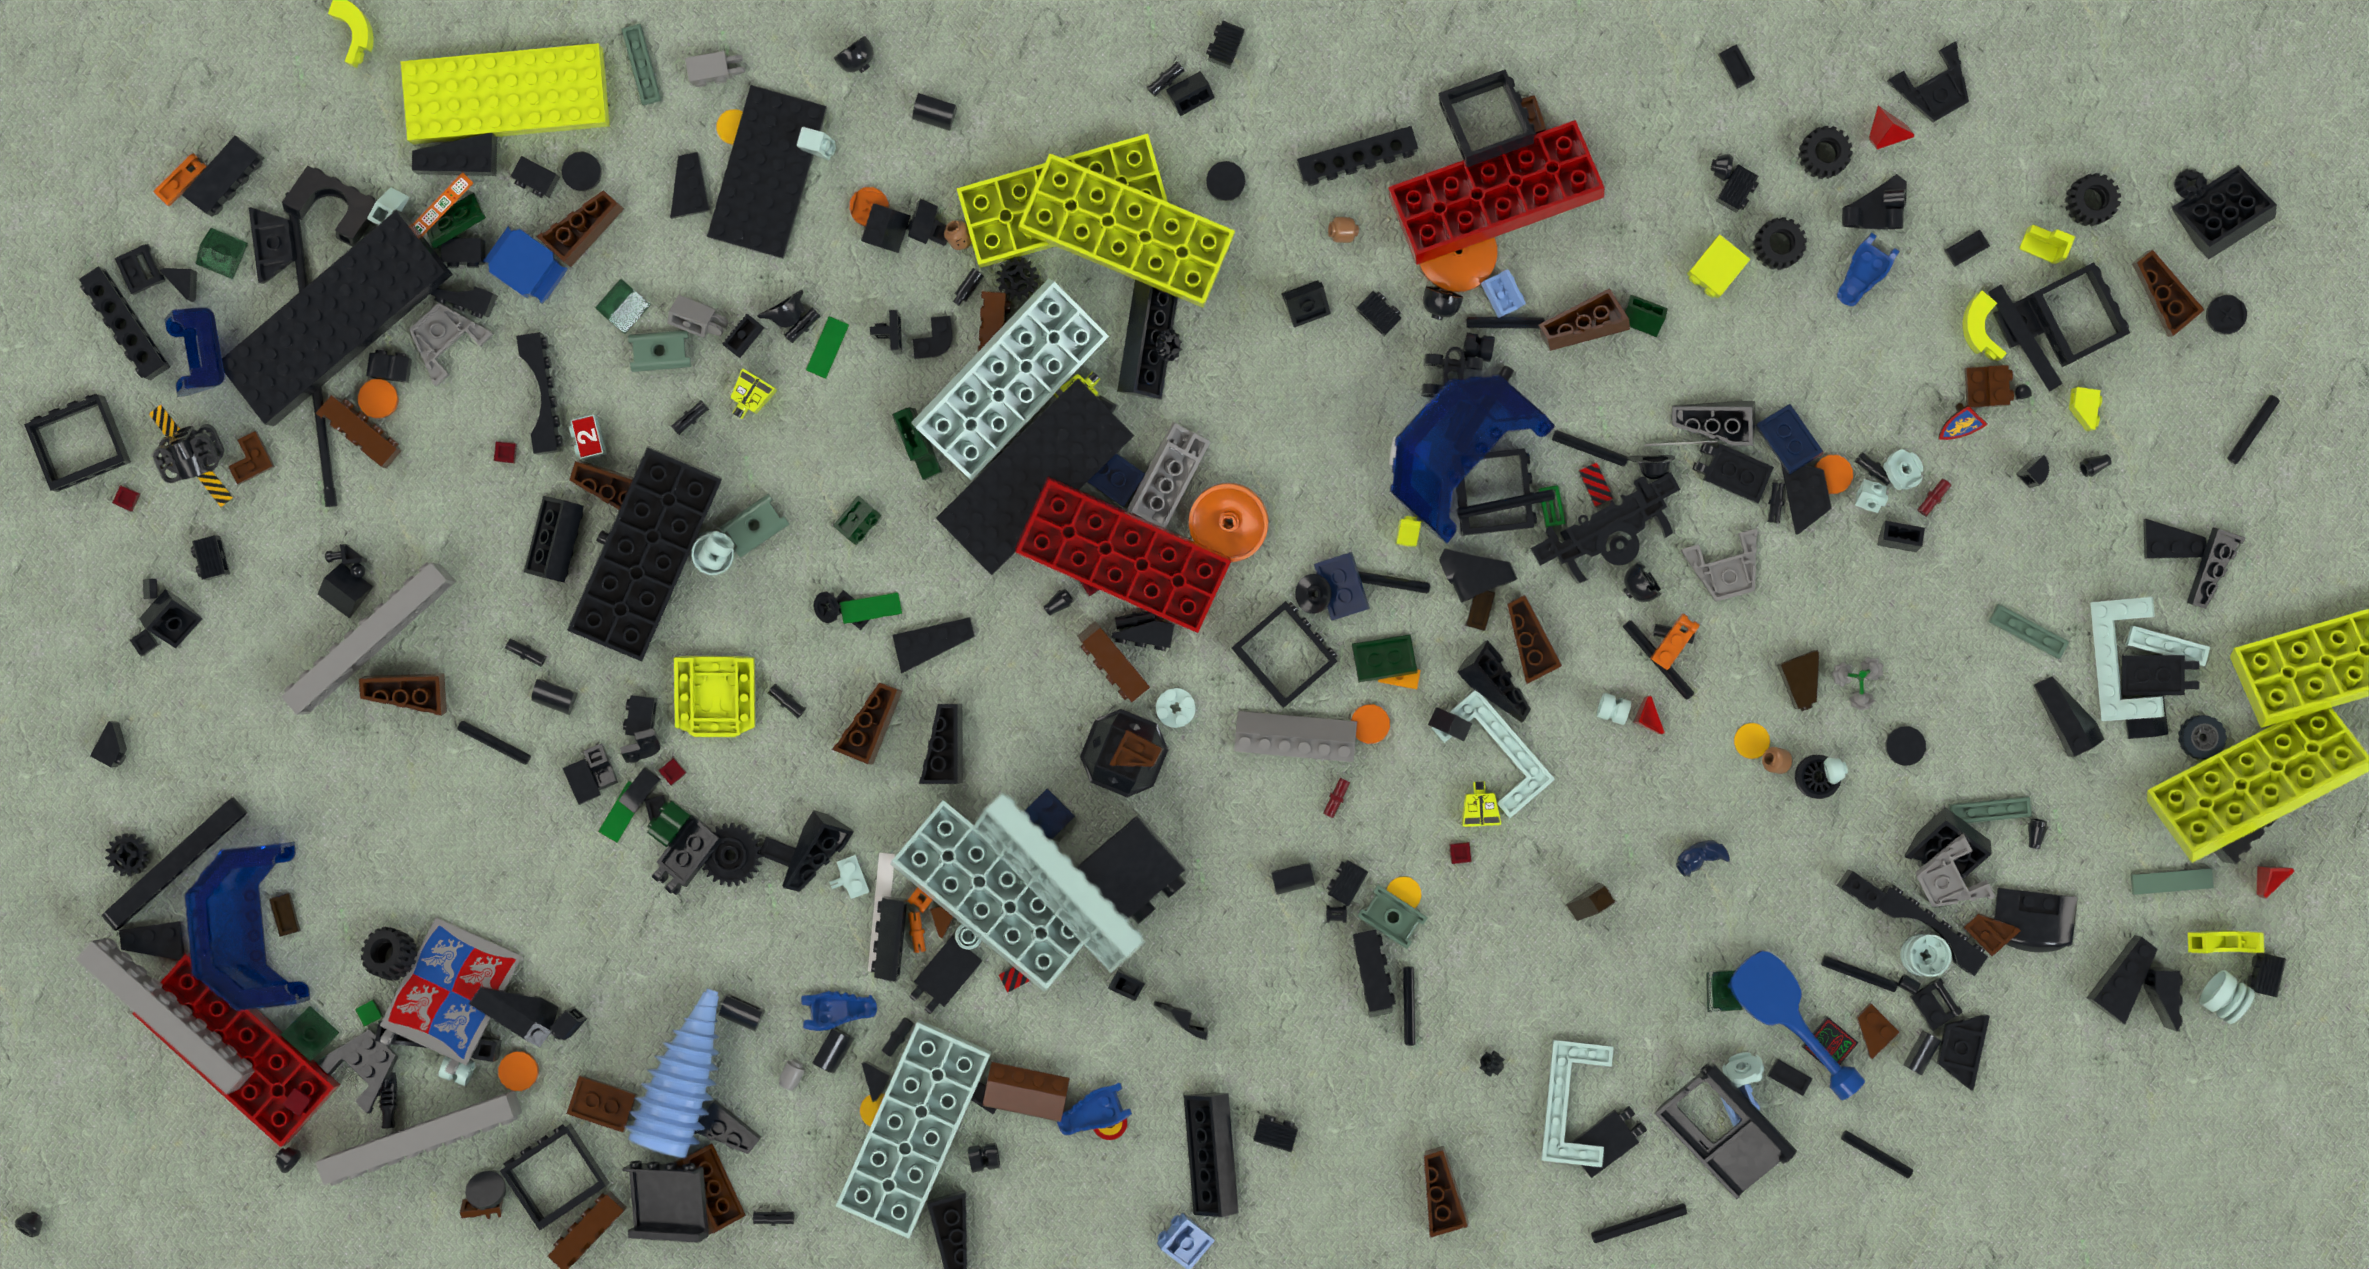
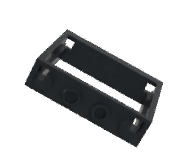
M1506 69L1438 93L1440 107L1466 167L1534 144V135H1536L1534 124L1529 123L1528 111L1526 107H1522L1521 95L1519 91L1515 92L1514 79L1508 76ZM1503 86L1523 133L1472 151L1452 104Z
M2094 262L2026 296L2061 367L2069 365L2130 334L2129 325L2123 319L2118 303L2111 296L2110 287L2104 282L2101 270ZM2086 273L2116 334L2073 355L2043 294Z
M97 393L85 397L86 400L70 402L66 408L50 410L48 415L33 417L34 419H31V422L24 424L50 491H62L131 463L105 396L97 395ZM98 406L118 455L58 478L39 429Z
M1525 448L1453 456L1458 508L1468 506L1463 462L1519 456L1523 495L1534 493L1530 492L1529 485L1532 484V473L1528 472L1527 467L1530 464L1529 452L1526 453ZM1532 504L1526 505V522L1470 528L1469 517L1459 519L1461 536L1531 529L1537 523L1536 512L1532 511Z
M1286 601L1231 648L1282 708L1286 707L1338 662L1335 659L1338 655L1331 647L1327 649L1322 644L1325 640L1318 632L1314 634L1309 629L1312 625L1305 617L1301 619L1296 614L1299 610L1292 602L1288 604ZM1284 610L1329 660L1287 698L1279 692L1241 648Z
M571 1123L566 1127L564 1124L553 1130L554 1135L549 1138L545 1135L536 1141L538 1144L533 1149L530 1146L520 1152L521 1157L516 1160L512 1157L503 1163L505 1167L500 1170L539 1231L610 1184ZM567 1134L598 1182L544 1217L513 1169Z

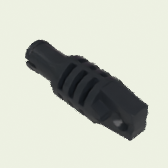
M395 1072L390 1073L380 1090L379 1108L382 1110V1128L384 1129L395 1128L394 1114L396 1108H398L396 1104L398 1102V1099H396L398 1087Z

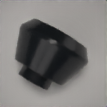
M1730 154L1717 156V159H1713L1711 171H1714V176L1723 181L1728 180L1732 170L1733 157Z
M288 1147L286 1149L282 1148L276 1154L275 1158L277 1160L275 1163L281 1173H288L297 1164L302 1156L301 1151Z
M35 1212L25 1213L15 1220V1227L24 1235L34 1238L40 1234L43 1224L41 1221L42 1217Z

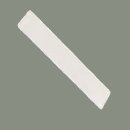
M1717 441L1646 444L1644 446L1716 443Z

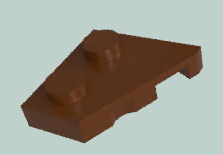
M1127 730L1110 765L1153 767L1163 748Z
M1979 913L1964 926V929L1992 957L2021 931L2018 927Z
M1871 1003L1856 1016L1868 1050V1056L1871 1059L1900 1033Z

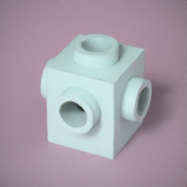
M1864 479L1856 493L1855 506L1878 513L1881 506L1884 507L1887 503V486Z

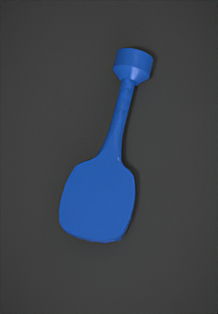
M1760 951L1747 958L1736 969L1728 984L1736 1000L1757 1021L1768 1026L1784 1025L1795 1033L1831 1073L1830 1089L1840 1100L1851 1097L1864 1085L1865 1079L1856 1068L1840 1066L1810 1031L1799 1011V1003L1802 998L1800 986L1791 971L1778 957L1770 952Z

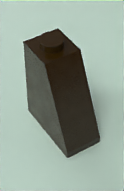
M1813 650L1777 665L1794 709L1805 711L1812 708V704L1817 702L1818 650Z
M1597 883L1568 902L1566 906L1576 921L1601 913L1616 903V901L1604 884Z

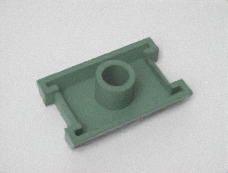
M678 330L628 335V343L633 344L634 362H630L631 371L641 372L691 367V358H686L684 339H689V332ZM659 346H664V354L657 356L656 349Z
M769 493L720 526L722 533L728 532L738 547L735 549V552L740 558L790 525L784 516L782 518L779 517L770 504L774 500ZM753 520H758L760 524L756 531H752L750 528V523Z
M1377 885L1373 890L1376 895L1366 910L1361 908L1357 916L1408 949L1412 943L1409 937L1419 923L1424 925L1428 917ZM1390 912L1398 914V919L1395 922L1388 921L1387 916Z

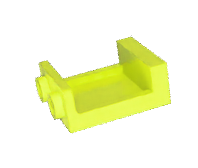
M1719 234L1691 270L1688 271V279L1697 286L1701 285L1708 296L1718 299L1749 262L1750 258Z

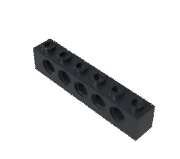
M1408 126L1298 158L1296 163L1303 185L1313 186L1319 184V180L1327 178V181L1334 180L1339 177V174L1343 173L1351 175L1357 173V169L1365 167V170L1372 169L1380 162L1389 164L1395 162V158L1403 156V159L1410 158L1415 155L1414 153L1417 152L1418 146L1412 126ZM1398 142L1401 145V149L1395 151L1391 148L1390 144ZM1374 147H1378L1382 150V154L1374 156L1371 150ZM1360 153L1363 156V160L1356 162L1353 160L1352 155ZM1340 158L1344 161V165L1336 167L1333 161ZM1322 164L1325 167V171L1318 173L1315 171L1314 166Z
M98 266L81 277L79 281L82 284L80 286L82 291L93 300L92 306L97 312H101L104 317L102 319L104 324L115 333L113 335L114 339L119 345L124 347L126 350L124 354L128 360L133 361L136 365L135 370L141 378L152 380L169 369L170 365L107 270ZM104 287V294L99 296V289ZM114 303L115 310L110 313L109 307ZM126 320L125 328L121 329V321ZM136 336L137 343L132 346L131 339ZM147 352L148 359L143 362L142 355Z

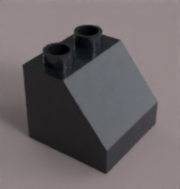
M1140 814L1134 817L1076 868V870H1080L1085 875V880L1090 885L1093 884L1098 888L1100 896L1104 900L1107 899L1113 904L1114 910L1118 914H1122L1126 919L1132 917L1137 924L1142 922L1156 909L1150 900L1160 891L1169 898L1186 884L1180 876L1185 871V867Z

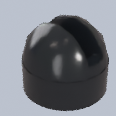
M2022 384L2015 389L2016 400L2032 397V392L2028 385Z

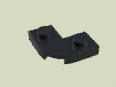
M951 316L931 317L932 337L913 339L914 359L940 357L950 348L953 341Z
M654 728L635 733L637 743L620 747L626 763H635L658 753L661 748L660 739Z

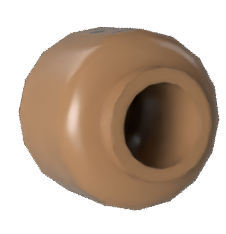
M1335 217L1328 226L1329 237L1337 243H1351L1359 233V226L1350 217Z
M952 221L946 226L944 237L953 249L962 250L970 246L972 241L967 224L964 221Z
M1771 747L1764 752L1762 764L1768 772L1784 774L1792 765V756L1786 749Z

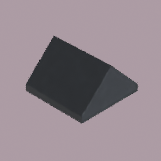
M340 563L323 578L317 595L345 616L351 618L374 586L362 577L354 578L350 573V568Z
M2164 695L2140 697H2163L2164 717L2127 719L2128 739L2169 735Z

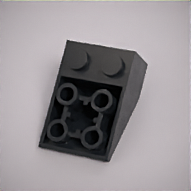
M2150 967L2143 987L2163 1026L2180 1032V1027L2183 1023L2182 1015L2180 1014V1006L2183 1004L2180 986L2183 984V977L2179 970L2168 967Z

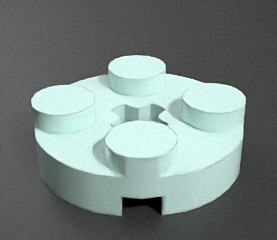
M1904 449L1892 453L1883 465L1889 480L1897 490L1911 489L1922 481L1921 472H1923V465L1919 457L1913 452L1909 453ZM1902 467H1906L1907 470L1905 471V473L1903 472Z
M1180 688L1168 689L1159 696L1156 703L1157 716L1163 724L1172 728L1185 726L1192 720L1195 714L1194 699L1187 691ZM1178 702L1180 703L1179 707L1182 709L1174 714L1170 705Z
M1749 1052L1735 1054L1729 1058V1063L1726 1066L1725 1063L1723 1065V1073L1737 1088L1752 1082H1758L1763 1078L1764 1066L1761 1058L1758 1055L1756 1057L1751 1056Z

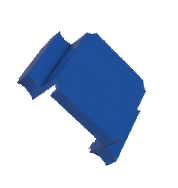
M509 226L483 260L484 263H489V272L527 299L530 296L538 298L542 304L551 295L568 269L567 267H562L558 260L553 258L554 253L521 229L511 230Z

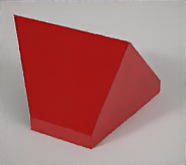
M1878 105L1869 135V141L1877 150L1914 137V133L1905 123Z
M1652 696L1644 697L1633 723L1657 734H1664L1665 732Z
M2257 866V895L2261 898H2267L2295 870L2289 867Z

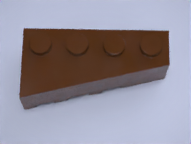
M603 190L584 203L581 208L575 212L572 211L565 219L559 223L556 222L550 226L549 230L540 233L536 237L564 263L572 267L624 208Z
M2153 249L2146 251L2132 263L2168 337L2177 334L2205 310Z
M1609 288L1539 324L1542 339L1549 350L1552 351L1630 330L1629 318Z
M981 291V298L984 301L983 306L980 308L982 325L979 328L980 345L978 346V352L1007 322L1006 315L1011 311V301H1008L1006 293Z
M331 395L316 414L321 418L329 419L331 421L330 426L341 433L344 432L346 439L356 446L359 445L361 447L360 450L379 466L387 468L402 451L397 447L399 443L392 437L387 438L382 434L384 430L377 424L372 425L368 422L369 417L362 411L357 412L353 409L354 404L347 398L341 399Z
M581 460L575 461L570 476L571 482L594 494L605 503L618 509V511L633 479L631 476Z
M1526 595L1507 603L1526 684L1560 668L1562 664Z
M1096 621L1078 635V638L1083 643L1080 646L1087 656L1090 653L1095 658L1093 663L1099 670L1104 669L1108 673L1105 677L1112 685L1115 683L1120 688L1118 693L1124 700L1129 699L1133 702L1150 688Z
M445 673L375 675L359 678L360 699L434 713L440 716L447 713Z
M878 683L864 703L865 705L856 714L853 722L844 731L842 737L832 750L863 763L873 765L902 690L884 683Z
M1440 1146L1425 1151L1424 1165L1430 1238L1468 1227L1469 1220L1445 1147Z
M611 1191L606 1195L602 1193L594 1201L597 1205L593 1209L589 1207L581 1215L583 1219L578 1224L574 1222L567 1230L569 1234L565 1238L561 1236L553 1244L555 1248L547 1257L560 1269H569L628 1208Z

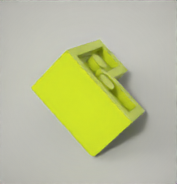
M2031 225L2027 227L2019 249L2050 263L2057 264L2067 258L2075 236L2058 229L2050 232L2036 225Z

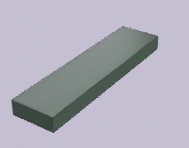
M636 24L622 28L641 104L645 106L662 101L642 25Z
M1997 604L1988 621L2057 659H2061L2069 644V641L2000 604Z
M2030 797L1949 804V810L1966 823L2032 817Z
M2212 868L2131 874L2133 895L2214 888Z

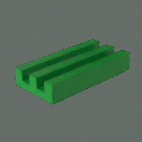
M1558 485L1538 489V492L1550 489L1555 491L1560 521H1557L1553 500L1548 501L1552 522L1550 523L1546 502H1541L1545 528L1566 524Z

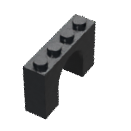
M307 165L282 201L284 211L302 220L318 199L327 196L342 199L348 205V210L335 229L336 238L353 247L359 242L372 223L367 217L377 200L370 195L366 196L360 193L353 186L348 187L336 177L331 178L325 175L319 168H312Z

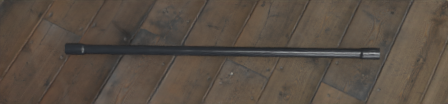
M289 214V220L292 223L296 254L295 266L298 290L300 292L308 285L300 219ZM320 387L312 394L324 485L325 507L328 508L338 505L333 482L326 420L324 417L321 418L316 414L323 405L322 389Z

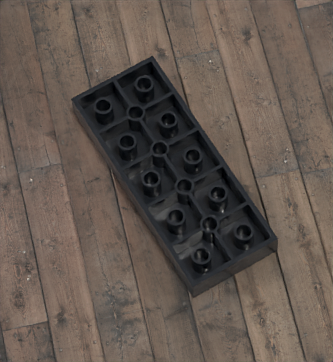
M1077 378L936 519L993 575L1015 554V547L1047 477L1080 490L1135 435Z
M647 445L569 622L567 631L642 662L718 491L722 477Z

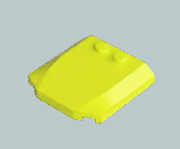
M674 657L675 727L688 732L694 737H736L754 728L755 657Z

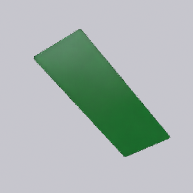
M828 317L806 371L822 378H827L849 324L833 317Z
M898 592L840 602L844 624L902 614Z
M630 781L625 785L598 831L618 843L635 814L619 802L622 795L632 782Z

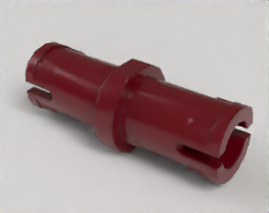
M1941 479L1932 492L1929 491L1927 493L1928 497L1917 511L1927 517L1936 504L1941 503V498L1952 485L1947 480Z
M1342 778L1339 779L1333 793L1329 794L1330 799L1323 814L1334 818L1340 804L1344 802L1343 798L1350 782Z

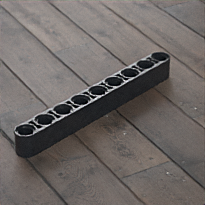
M234 797L229 799L111 905L101 917L114 931L123 927L247 814V811Z

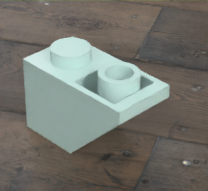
M805 127L801 128L797 147L805 152L830 160L831 155L835 153V141L824 132Z
M391 187L376 201L367 219L379 225L395 210L402 212L409 196Z

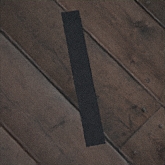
M2000 284L1989 291V296L1997 302L1996 307L2048 391L2050 392L2062 385V381L2003 286Z

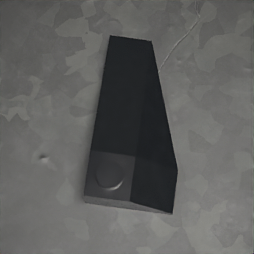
M1728 401L1672 406V425L1693 433L1697 432L1709 436L1708 438L1718 439L1730 445L1753 446L1756 421L1755 401Z
M1487 640L1463 661L1457 673L1471 688L1522 723L1531 709L1520 689L1515 688L1510 679L1512 677L1510 671L1506 672L1501 663L1504 660Z
M2053 676L2034 684L2068 757H2076L2105 740L2097 722Z
M813 810L803 826L782 885L783 888L800 892L816 876V871L823 864L826 866L830 862V857L837 851L840 853L844 849L854 831L829 814Z
M481 986L469 1002L474 1008L539 1048L551 1033L550 1026L553 1025L558 1011L557 1005L542 997L525 996L521 993H508L503 990Z

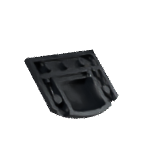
M1997 888L1994 919L2018 927L2021 930L2006 945L2029 952L2057 951L2073 944L2078 897Z

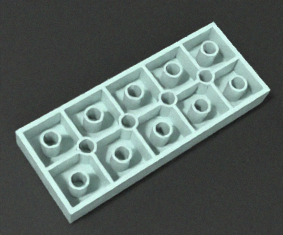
M1048 278L922 410L911 424L972 481L1109 336L1053 280Z
M1002 793L984 810L973 829L1110 973L1144 942L1140 932L1132 929L1128 925V920L1114 910L1113 904L1100 896L1098 888L1093 884L1090 885L1085 880V875L1071 865L1072 862L1066 855L1060 854L1056 844L1051 840L1048 841L1043 836V831L1029 821V816L1024 811H1019L1010 796H1005Z
M943 800L894 857L890 865L1045 992L1084 944L973 829L974 825Z
M918 1020L836 1207L908 1239L910 1238L991 1055V1051Z

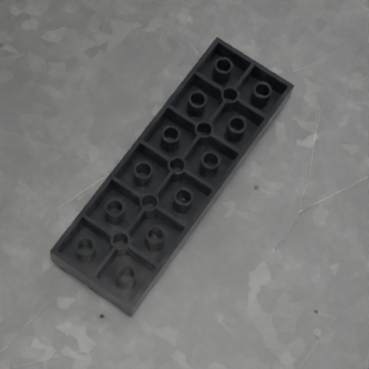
M395 210L218 361L217 364L264 425L275 426L453 274L408 216L403 212Z

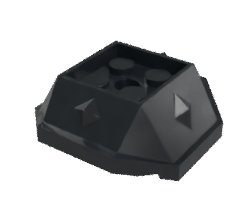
M1119 709L1095 719L1080 758L1090 783L1128 798L1154 786L1169 749L1157 723ZM1127 730L1163 748L1155 766L1110 765Z

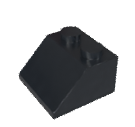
M873 203L861 241L899 253L911 215Z
M165 589L141 615L139 620L147 631L177 648L202 618L182 599Z

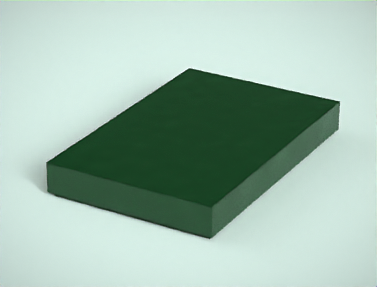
M471 193L454 203L427 231L430 243L434 248L486 218L475 193Z
M1411 634L1352 643L1358 683L1417 673Z

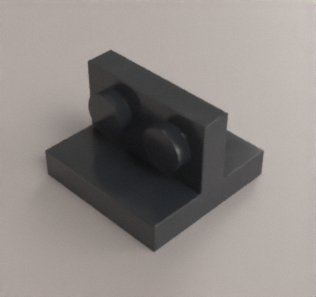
M1319 280L1281 293L1294 328L1331 314L1324 286Z
M889 310L890 326L887 323H875V327H870V335L873 339H890V350L894 354H902L901 314L898 310Z

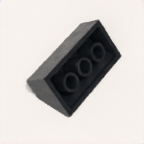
M234 135L182 196L204 213L213 217L222 211L223 205L227 200H231L236 195V190L240 185H244L249 180V175L261 167L265 157L248 142Z
M543 496L524 573L565 583L569 572L570 560L573 556L575 540L578 537V528L583 517L584 505Z
M883 897L882 901H878L877 913H880V921H876L875 933H878V941H874L873 952L876 953V961L873 960L871 966L874 978L893 982L900 978L908 899Z

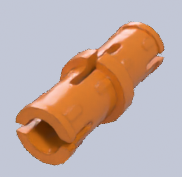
M914 911L915 920L913 912L907 913L911 929L909 935L912 936L913 952L919 953L918 944H920L921 952L926 951L923 936L925 930L922 928L920 911Z

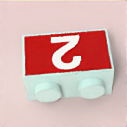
M590 415L571 420L572 425L569 426L572 438L575 437L577 445H574V450L577 457L579 456L582 460H588L607 455L598 416Z

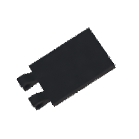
M1706 443L1702 444L1700 452L1713 456L1709 466L1700 462H1694L1692 470L1704 474L1703 481L1759 504L1774 467L1721 443L1718 444L1717 448Z
M2122 655V695H2185V689L2198 690V680L2185 681V669L2199 670L2200 661H2185V655Z
M691 815L656 862L660 867L654 872L652 878L657 882L664 883L669 873L673 879L667 884L665 889L670 894L674 893L677 895L681 890V886L687 887L722 839L699 818Z
M952 935L915 979L914 982L918 986L909 997L916 1001L924 991L927 992L933 999L924 1010L931 1014L939 1003L943 1007L946 1006L983 960L970 949L960 947Z
M1630 1106L1626 1107L1619 1114L1614 1109L1570 1142L1604 1147L1602 1167L1582 1165L1591 1178L1637 1145L1639 1141L1636 1137L1647 1131L1642 1122L1638 1123L1631 1130L1624 1123V1121L1635 1115Z

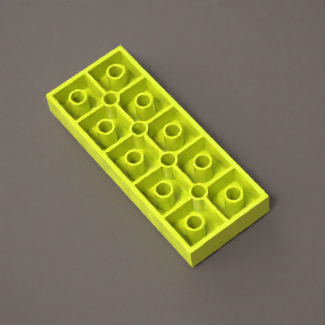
M599 43L400 61L407 140L413 145L457 141L488 133L501 137L610 127L604 53Z
M1148 133L1063 158L1168 202ZM1045 163L956 188L980 268L1004 262L1007 259L1011 260L1014 257H1021L1056 247L1020 232L1018 228Z
M1051 153L1048 155L1018 225L1020 232L1202 308L1205 306L1235 235V230Z
M2369 609L2234 648L2229 657L2261 728L2369 696Z
M2331 707L2276 723L2148 789L2147 802L2191 863L2369 772V755Z

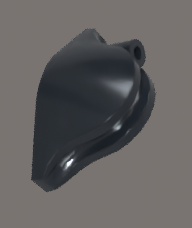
M799 290L781 303L758 314L757 317L769 319L781 327L795 325L801 313L806 311L800 300L804 293L803 290Z

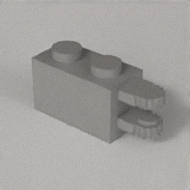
M721 51L685 58L689 82L695 85V87H703L708 82L714 81L716 84L724 83L731 76L745 73L744 67L729 69V64L743 61L741 55L727 57V54Z
M678 295L669 310L667 324L705 338L707 333L717 336L722 335L724 332L722 327H727L729 322L725 317L716 314V309Z

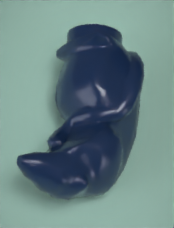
M1714 840L1702 841L1685 849L1678 856L1676 867L1684 877H1690L1691 872L1699 870L1703 866L1704 861L1721 859L1729 862L1730 856L1723 844H1719Z

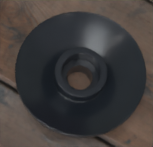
M1318 574L1304 576L1298 582L1295 590V598L1299 607L1311 614L1320 613L1328 607L1332 597L1329 582ZM1316 590L1318 591V597L1315 596Z

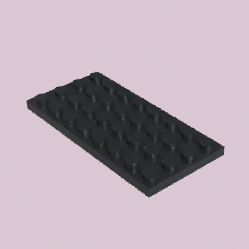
M750 85L708 230V238L784 259L814 157L813 154L797 147V142L802 127L821 131L827 106Z

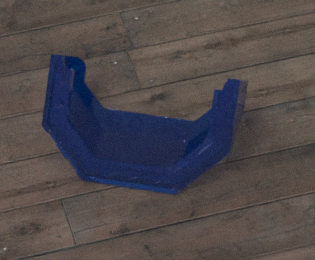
M1499 374L1492 375L1491 377H1468V379L1462 380L1450 379L1395 438L1396 456L1393 458L1392 473L1394 476L1393 484L1390 485V492L1413 517H1417V521H1420L1424 528L1447 544L1457 531L1456 524L1450 519L1451 498L1454 488L1506 432L1531 429L1537 436L1544 437L1552 431L1555 425L1539 408Z
M295 841L220 850L215 859L200 874L193 886L184 894L192 975L205 983L211 991L220 998L222 997L236 1011L297 1005L310 1000L309 986L305 982H288L267 965L259 888L260 883L277 863L290 862L294 859L296 855Z

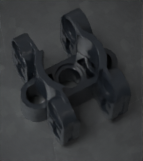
M1456 346L1451 347L1446 352L1444 359L1441 354H1425L1423 366H1437L1439 369L1443 367L1441 384L1424 383L1421 386V396L1438 398L1441 395L1443 403L1448 406L1457 404L1460 399L1465 401H1478L1480 399L1481 388L1464 387L1463 378L1464 369L1481 371L1483 369V358L1465 357L1464 359L1463 350ZM1457 352L1460 359H1450L1449 354ZM1451 371L1456 372L1458 380L1450 381L1448 373ZM1455 397H1456V400H1455V401H1449V400H1447V398H1455Z
M204 424L198 430H194L193 426H187L178 430L173 437L166 436L162 438L159 446L153 453V460L162 479L167 483H175L215 470L219 460L224 455V447L216 429L212 425ZM204 430H206V432H211L210 436L203 433ZM215 448L219 449V451H220V455H219V456H218V454H217ZM168 469L172 473H177V476L170 478L166 475L165 471Z

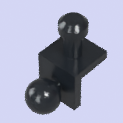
M340 544L341 551L332 552L330 550L325 553V559L328 563L342 559V564L344 565L354 564L350 569V573L354 578H361L365 575V567L360 563H367V558L361 556L349 545Z

